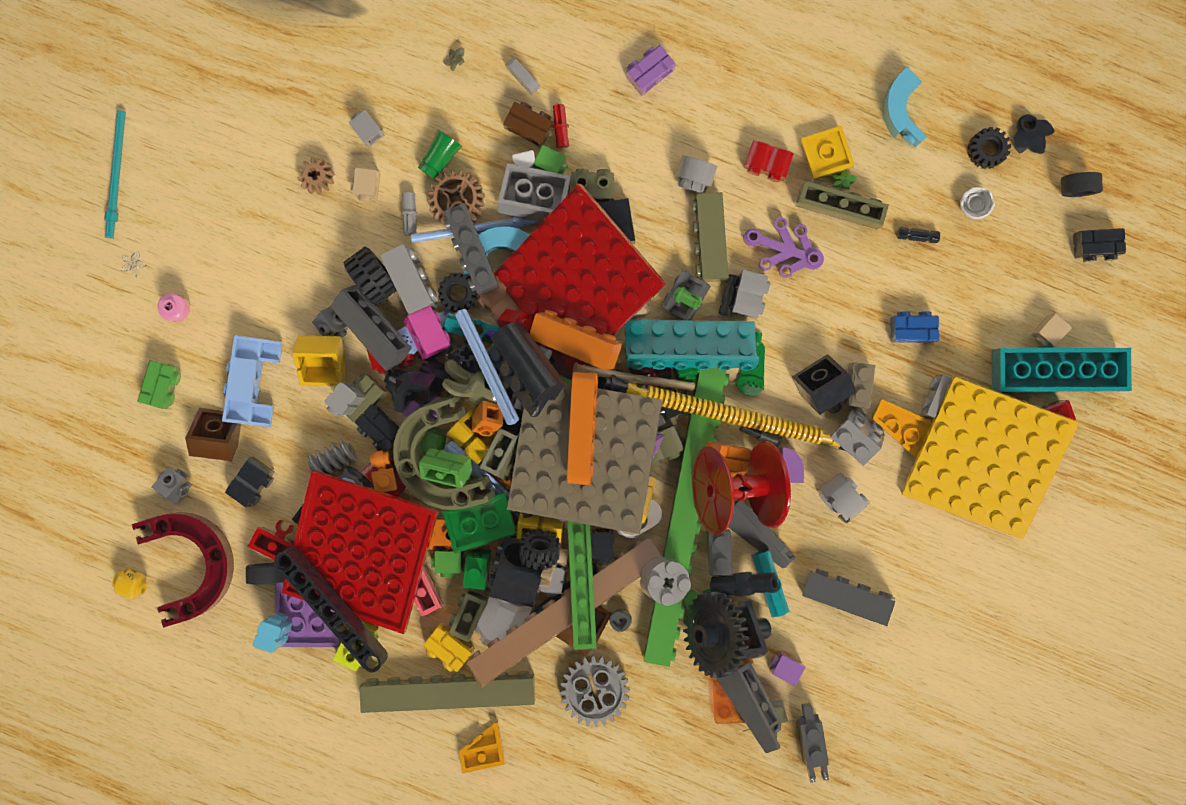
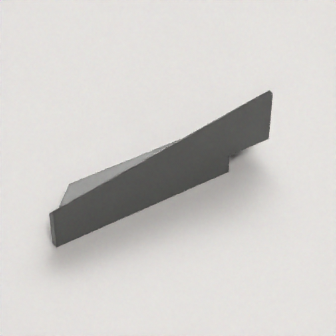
M751 662L739 666V670L735 671L732 675L721 678L716 677L764 752L769 753L780 749V744L777 741V732L781 730L782 722Z

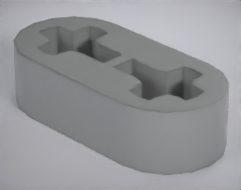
M514 57L505 64L508 71L531 95L540 88L538 82Z

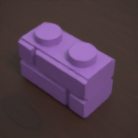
M661 45L656 48L650 47L643 54L645 56L639 62L634 60L627 67L626 78L641 96L675 70V62Z

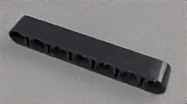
M291 546L277 554L274 564L286 580L367 672L373 673L378 671L386 662L388 653L374 635L298 548ZM285 555L290 558L291 563L286 560ZM300 572L304 574L305 579L300 576ZM314 589L319 591L320 596L315 593ZM329 606H331L335 612H332L329 609ZM343 623H346L349 626V629L344 627ZM357 639L361 640L364 645H360ZM372 656L376 657L378 662L374 661Z

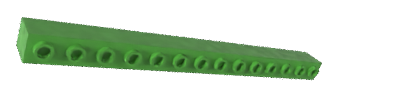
M719 368L700 370L696 380L694 397L724 405L725 395L722 392L723 387L727 386L729 381V374L726 373L727 370H720ZM693 413L689 417L663 557L670 558L684 566L689 576H691L693 568L690 558L691 555H695L697 542H694L695 534H699L701 521H698L693 500V464L698 452L705 447L706 442L717 443V437L714 436L715 428H719L721 423L720 420H715V418L711 419ZM682 600L670 606L654 601L643 656L644 662L670 667L671 661H675L677 649L673 647L675 640H679L681 627L677 626L679 618L683 619L685 606H682Z

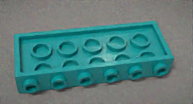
M629 320L625 324L626 367L633 369L653 367L658 370L665 369L666 367H675L678 370L697 368L699 370H707L709 368L752 370L757 367L759 362V356L756 354L755 321Z

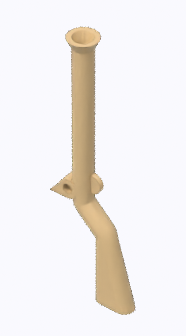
M577 362L573 366V373H597L598 377L610 378L611 374H613L616 378L625 379L638 385L660 386L684 391H693L695 388V384L692 382L643 376L614 370L605 371L596 367L580 365Z

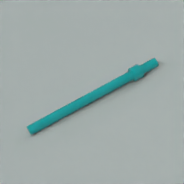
M120 110L116 114L108 208L104 215V221H106L105 238L114 239L115 222H118L119 214L116 211L126 112Z

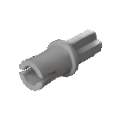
M405 192L402 193L403 212H401V216H403L404 235L411 236V234L417 233L416 216L418 212H416L415 193Z

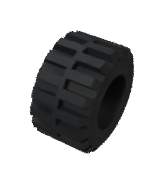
M364 246L343 262L351 279L373 304L379 305L397 291L387 269L369 248Z

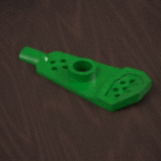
M755 332L756 354L759 356L758 366L748 371L740 370L736 385L744 395L756 396L764 390L765 346L761 343L763 333Z

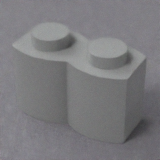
M747 270L741 271L731 313L755 319L758 318V315L763 314L765 302H762L763 295L767 294L770 288L767 275Z

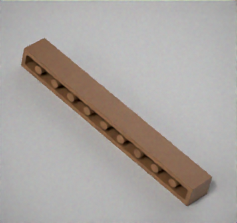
M650 538L645 541L639 539L631 545L633 549L628 553L622 551L614 557L615 561L612 564L604 563L596 569L598 573L593 576L594 609L640 578L642 568L649 560L655 557H662ZM571 587L560 594L562 598L555 602L552 599L542 606L544 610L539 614L533 612L524 619L526 623L518 627L516 624L508 629L506 637L501 640L498 637L487 644V650L482 653L478 650L468 657L470 661L467 663V667L481 688L572 625Z

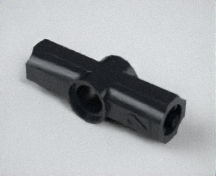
M740 572L733 575L713 576L710 582L711 592L717 591L726 595L735 594V596L776 592L778 586V578L775 572L752 574V572Z

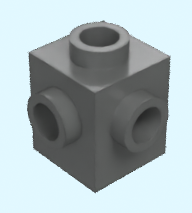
M331 307L320 311L312 321L322 336H341L342 339L348 333L346 331L348 329L347 325Z
M168 466L165 471L160 473L152 488L176 505L189 492V488L193 484L186 480L188 475L178 468L174 471Z

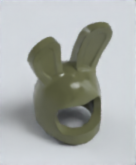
M448 360L445 363L446 372L460 382L457 383L450 379H445L442 385L447 392L455 396L468 397L469 401L476 406H479L482 401L497 404L482 371L473 374L454 360ZM498 374L506 390L509 385L502 375Z

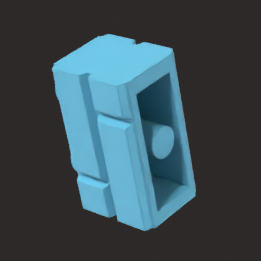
M275 613V615L269 616V618L260 622L253 646L270 653L276 651L286 644L289 636L288 632H290L293 622L287 619V615L282 613Z

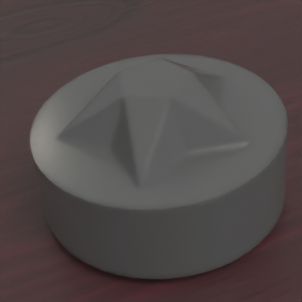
M617 609L611 614L609 622L614 630L623 632L630 627L632 616L625 609Z

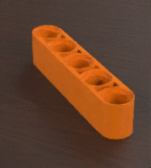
M573 373L567 468L568 484H592L598 386L597 373Z

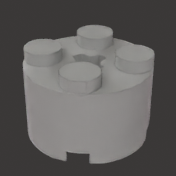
M842 473L834 476L818 490L819 496L832 512L840 513L838 518L845 524H848L870 504L869 500L862 493L859 495L855 490L857 488L855 482L851 478H846Z
M652 558L642 568L640 586L643 592L662 605L670 606L678 603L691 588L687 570L680 563L670 558Z

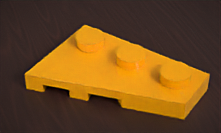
M881 398L871 417L915 458L932 424L931 420Z

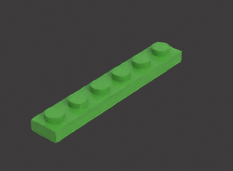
M567 521L574 650L596 649L590 525Z

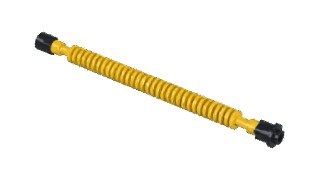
M611 374L610 378L606 377L604 382V390L663 399L661 407L670 409L672 407L674 410L688 411L690 414H699V416L715 418V420L731 422L732 424L736 423V425L752 427V429L768 431L769 433L773 432V434L810 443L820 444L821 441L830 443L831 446L838 447L839 450L846 451L831 438V434L824 433V429L820 427L797 423L796 421L781 419L780 417L763 413L760 414L759 412L744 410L743 408L739 409V407L723 405L722 403L707 401L706 399H696L694 396L680 395V393L673 391L669 393V390L664 391V389L653 388V386H649L648 389L639 388L636 384L628 383V380L616 378L613 374Z

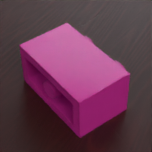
M431 306L407 315L404 320V324L422 360L445 351L450 345L449 335L445 330H442L439 324L440 317L436 311L432 310Z

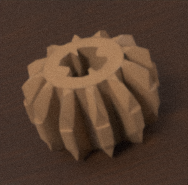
M311 157V164L303 161L306 167L304 169L298 168L302 175L297 177L302 182L301 187L303 189L308 188L310 194L316 191L318 195H321L322 188L329 191L327 184L333 185L334 181L330 178L335 176V173L330 171L332 166L329 163L325 164V160L322 158L317 162L314 157ZM318 172L320 174V177L317 176L318 179L314 180L313 176H316L315 173Z

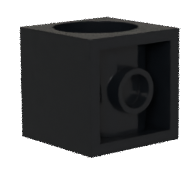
M505 536L503 544L498 543L495 556L499 558L493 560L491 572L495 574H490L487 586L491 588L490 597L533 607L543 570H541V567H537L536 570L533 569V565L529 568L526 566V563L523 564L521 562L522 559L519 557L521 540Z

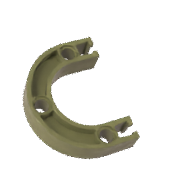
M455 395L428 402L410 414L401 424L396 434L393 450L397 472L407 489L424 503L446 510H458L489 502L496 495L493 488H489L487 493H477L476 487L480 486L481 490L486 488L485 485L490 481L489 475L466 480L462 488L421 478L419 462L423 458L422 442L428 429L459 420L466 414L463 406L459 407L457 412H447L445 405L450 404L451 407L456 406L455 403L461 399L460 396ZM431 409L437 413L438 417L433 416ZM408 462L413 465V468L408 465ZM461 491L466 493L467 498L462 496Z

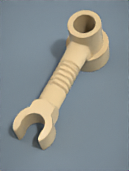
M561 548L559 561H557L556 565L567 567L569 550ZM552 564L551 568L546 566L545 570L542 571L540 586L549 588L556 565Z

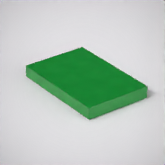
M505 492L495 495L489 502L458 510L442 511L454 554L502 540L505 536L512 537L517 535L511 510H507L508 499Z

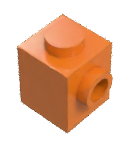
M482 401L473 411L472 432L479 433L482 436H493L503 425V414L498 404Z

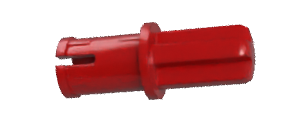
M563 104L553 105L554 125L552 128L555 129L556 148L570 147L568 139L569 124L566 122L565 106Z

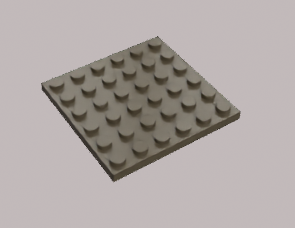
M566 383L555 400H548L538 417H531L524 408L507 510L640 534L663 399L597 388L593 478L591 485L567 483L572 384Z

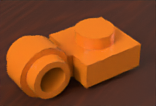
M375 451L374 454L370 455L372 467H377L379 470L371 472L374 489L381 492L397 490L398 486L394 468L386 469V466L390 464L388 451Z

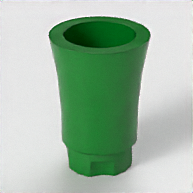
M437 129L418 168L435 179L463 146Z

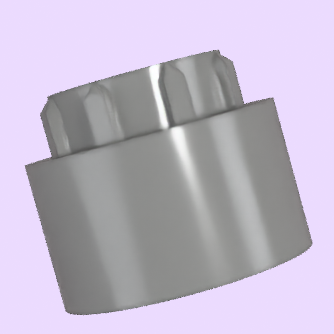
M682 155L676 177H679L678 186L698 193H705L707 186L711 187L717 165Z

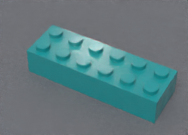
M1131 348L993 349L992 390L997 392L1132 391Z

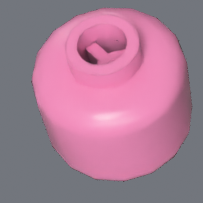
M167 293L159 299L157 309L160 316L164 319L180 322L189 315L190 304L184 296Z

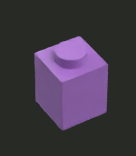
M780 651L777 656L773 655L769 663V670L773 675L795 687L806 668L801 662Z

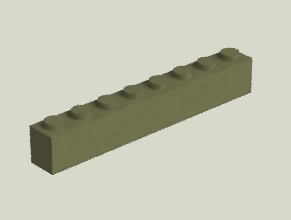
M520 671L516 675H508L507 672H504L482 688L474 676L465 677L464 674L452 675V678L434 675L430 679L413 676L409 677V680H400V677L388 678L387 681L370 678L366 679V682H363L359 687L361 713L535 705L536 700L534 674H529L528 671Z

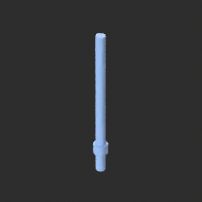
M512 216V219L474 225L477 233L502 226L518 229L523 228L524 225L537 224L539 221ZM442 229L411 234L412 243L453 237L454 234L452 229L449 231Z

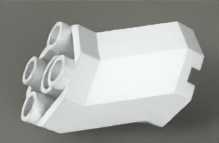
M537 592V595H536L534 604H535L536 599H537V597H538V595H539L538 592ZM489 597L475 632L476 634L479 632L481 635L480 641L486 646L497 637L501 640L507 636L506 631L516 624L520 627L526 623L524 619L530 615L533 607Z

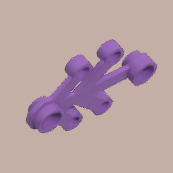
M778 217L773 223L783 243L761 236V233L754 228L747 230L743 236L744 243L747 246L754 247L760 244L781 252L770 258L764 257L760 260L759 267L763 271H768L773 265L791 257L801 259L792 265H783L779 269V275L782 278H788L792 273L805 267L810 270L818 269L824 262L822 252L812 247L806 235L807 227L803 224L797 225L793 231L794 236L799 238L803 250L795 247L786 228L787 220L783 217ZM777 221H782L784 223V227H778ZM797 228H802L804 230V234L799 235L797 233ZM751 233L756 234L757 239L751 240L749 238V235ZM811 255H815L817 257L816 262L810 261ZM763 261L769 262L768 268L762 266ZM788 268L790 271L789 275H784L782 269Z

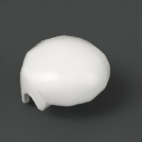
M983 187L970 188L964 192L960 200L963 214L972 220L985 218L992 212L995 206L992 193Z

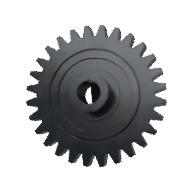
M717 591L704 592L697 595V598L692 600L693 604L688 606L690 612L685 613L688 620L683 622L687 626V629H683V632L688 635L684 638V641L689 642L686 650L692 651L689 658H695L693 665H699V671H704V675H710L711 678L732 675L735 671L739 670V666L743 664L742 660L756 659L764 656L768 652L764 639L769 638L771 635L770 622L766 618L756 617L751 601L735 603L732 602L733 599L731 597H727L725 593Z

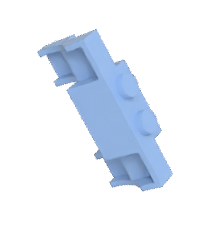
M234 335L231 361L227 363L226 368L229 375L228 382L225 383L223 390L226 396L222 421L271 427L274 406L257 404L263 361L280 364L283 342Z

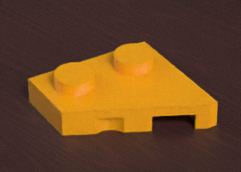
M498 722L492 724L459 751L462 773L506 764Z

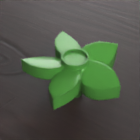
M847 170L842 171L841 176L831 175V178L836 181L833 187L838 188L842 186L846 190H849L850 184L857 180V176L848 175Z

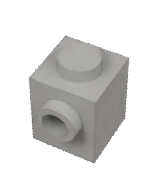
M366 109L363 112L359 111L354 114L351 121L348 122L368 148L385 136Z

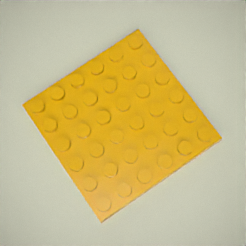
M953 376L901 494L1024 539L1079 422Z

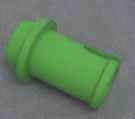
M678 287L673 295V299L677 303L682 302L694 310H697L702 302V297L687 291L685 287Z

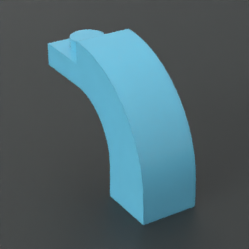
M907 67L892 82L885 94L883 117L887 129L894 138L901 133L907 144L917 147L927 136L909 118L906 104L909 95L922 81Z
M502 226L488 229L480 233L479 237L486 255H488L490 252L498 249L514 252L530 234L517 228ZM468 270L464 271L466 275L471 277Z

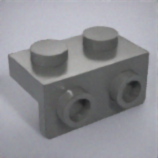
M682 270L681 274L676 277L670 293L665 296L662 307L670 314L682 320H692L697 310L682 302L677 303L673 299L675 290L678 287H685L687 291L702 297L703 301L711 286L707 282L690 275L688 271Z

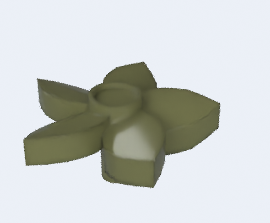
M460 47L456 51L450 49V59L443 64L450 66L451 71L455 70L457 64L462 65L465 62L462 58L464 56V48Z

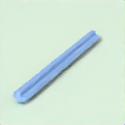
M466 309L458 310L455 316L508 425L517 423L519 417Z

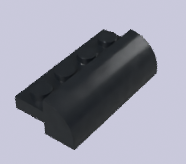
M521 322L510 323L501 327L492 335L491 340L494 345L488 355L531 417H538L548 400H555L566 383Z

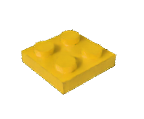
M842 125L800 139L812 180L855 166Z

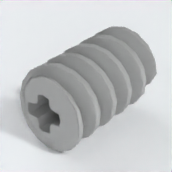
M340 439V447L332 443L331 451L324 447L323 455L319 450L316 451L317 458H314L311 454L308 455L311 472L317 470L326 474L327 472L332 474L335 472V468L341 470L343 464L349 466L350 460L357 462L355 451L349 443H345Z

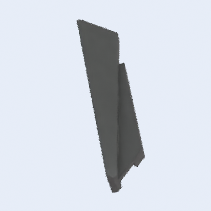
M738 499L734 502L733 515L728 528L757 550L769 549L773 562L781 568H786L796 557L768 527L758 520V516L744 502H740Z

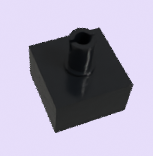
M828 354L792 376L799 394L819 415L827 410L831 414L838 413L842 409L840 402L857 392L849 373Z

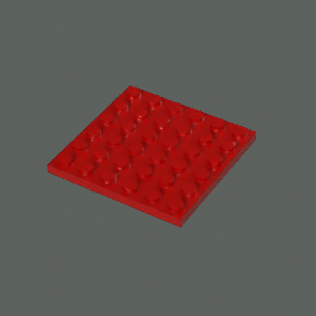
M578 184L494 272L495 277L497 276L499 281L505 285L506 293L522 312L527 313L531 317L532 321H534L536 313L550 310L557 313V317L561 319L570 318L577 321L576 325L590 326L595 328L598 334H609L612 336L666 285V282L582 184ZM553 349L572 373L575 362L580 365L586 363Z
M313 470L310 475L293 547L298 548L360 620L404 634L409 623L439 510ZM300 572V576L305 579L304 574ZM285 578L282 593L304 600ZM314 589L315 593L320 596L319 591Z

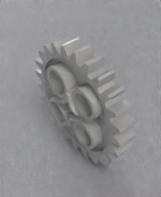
M592 655L591 661H588L587 657L584 656V663L581 664L580 661L575 660L576 668L571 665L568 669L571 674L564 672L563 676L567 681H561L560 685L565 688L560 690V694L566 696L561 699V703H568L565 711L572 709L571 718L578 715V723L585 719L586 726H589L591 721H594L595 727L598 726V721H602L605 726L607 718L614 722V713L621 716L619 707L626 709V704L623 701L629 700V696L624 693L629 692L630 687L624 685L628 683V678H621L625 671H617L619 668L618 663L611 666V658L604 662L603 655H601L599 661L596 660L595 655ZM589 672L592 673L595 688L598 690V697L602 705L601 709L597 706L594 692H591L592 685L588 677ZM601 672L606 673L608 676L602 682L596 679V675ZM579 679H584L587 685L584 688H579L575 682ZM610 693L614 696V699L611 702H606L602 697L604 694ZM591 700L594 705L587 709L582 706V702Z

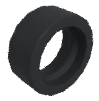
M259 563L246 566V584L261 585L285 582V577L276 568L274 563Z

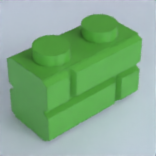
M149 360L137 402L160 409H168L175 400V394H173L175 385L177 386L181 380L180 368Z
M430 448L426 456L419 462L422 479L457 488H462L466 480L472 475L471 458L462 454L458 455L445 450L439 451Z

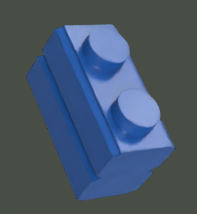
M909 311L897 312V315L890 318L891 343L938 342L939 316L932 315L931 311L918 312V315H910Z

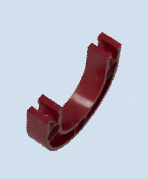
M175 512L132 524L133 530H144L145 525H151L153 535L149 537L137 536L136 541L138 545L166 536H182L194 542L201 550L205 559V576L197 591L188 597L157 607L158 613L168 612L170 608L175 607L178 614L176 619H162L163 628L202 615L221 601L228 591L233 578L234 558L226 536L213 522L194 513ZM163 520L168 524L166 531L161 527ZM216 548L222 553L220 559L215 556ZM187 603L192 605V613L186 609Z

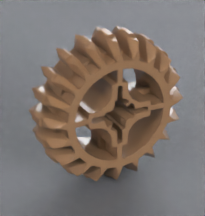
M451 170V176L449 177L446 172H443V180L437 176L435 179L438 185L434 183L430 185L435 191H428L427 193L428 196L433 197L427 200V203L433 205L429 210L431 213L436 212L434 218L438 220L442 217L440 223L445 225L443 218H446V214L441 209L439 202L440 195H443L448 199L446 210L465 203L472 220L476 221L477 218L474 213L482 214V211L477 207L485 206V203L480 201L485 198V194L479 193L483 190L482 185H477L478 179L474 178L471 180V173L466 174L464 177L463 170L459 171L458 176H456L454 170ZM461 183L453 190L446 189L451 184ZM467 186L473 192L472 204L464 198ZM459 195L462 202H454L451 197H457Z

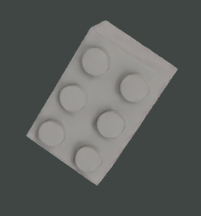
M507 163L498 199V213L543 222L569 194L571 176Z
M402 244L380 255L409 315L431 306L432 310L438 308L436 302L439 299L434 289L428 287L427 282H429V278L426 272L421 267H418L417 263L420 260L411 247L407 248Z

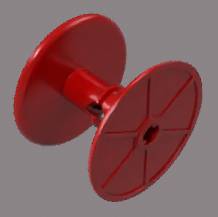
M762 441L753 447L750 453V460H748L749 465L746 476L738 473L732 477L726 460L717 449L707 446L698 452L692 470L693 500L697 515L709 533L719 535L728 528L733 515L734 499L743 502L748 498L753 512L764 526L777 528L783 524L790 508L791 484L786 462L774 444Z

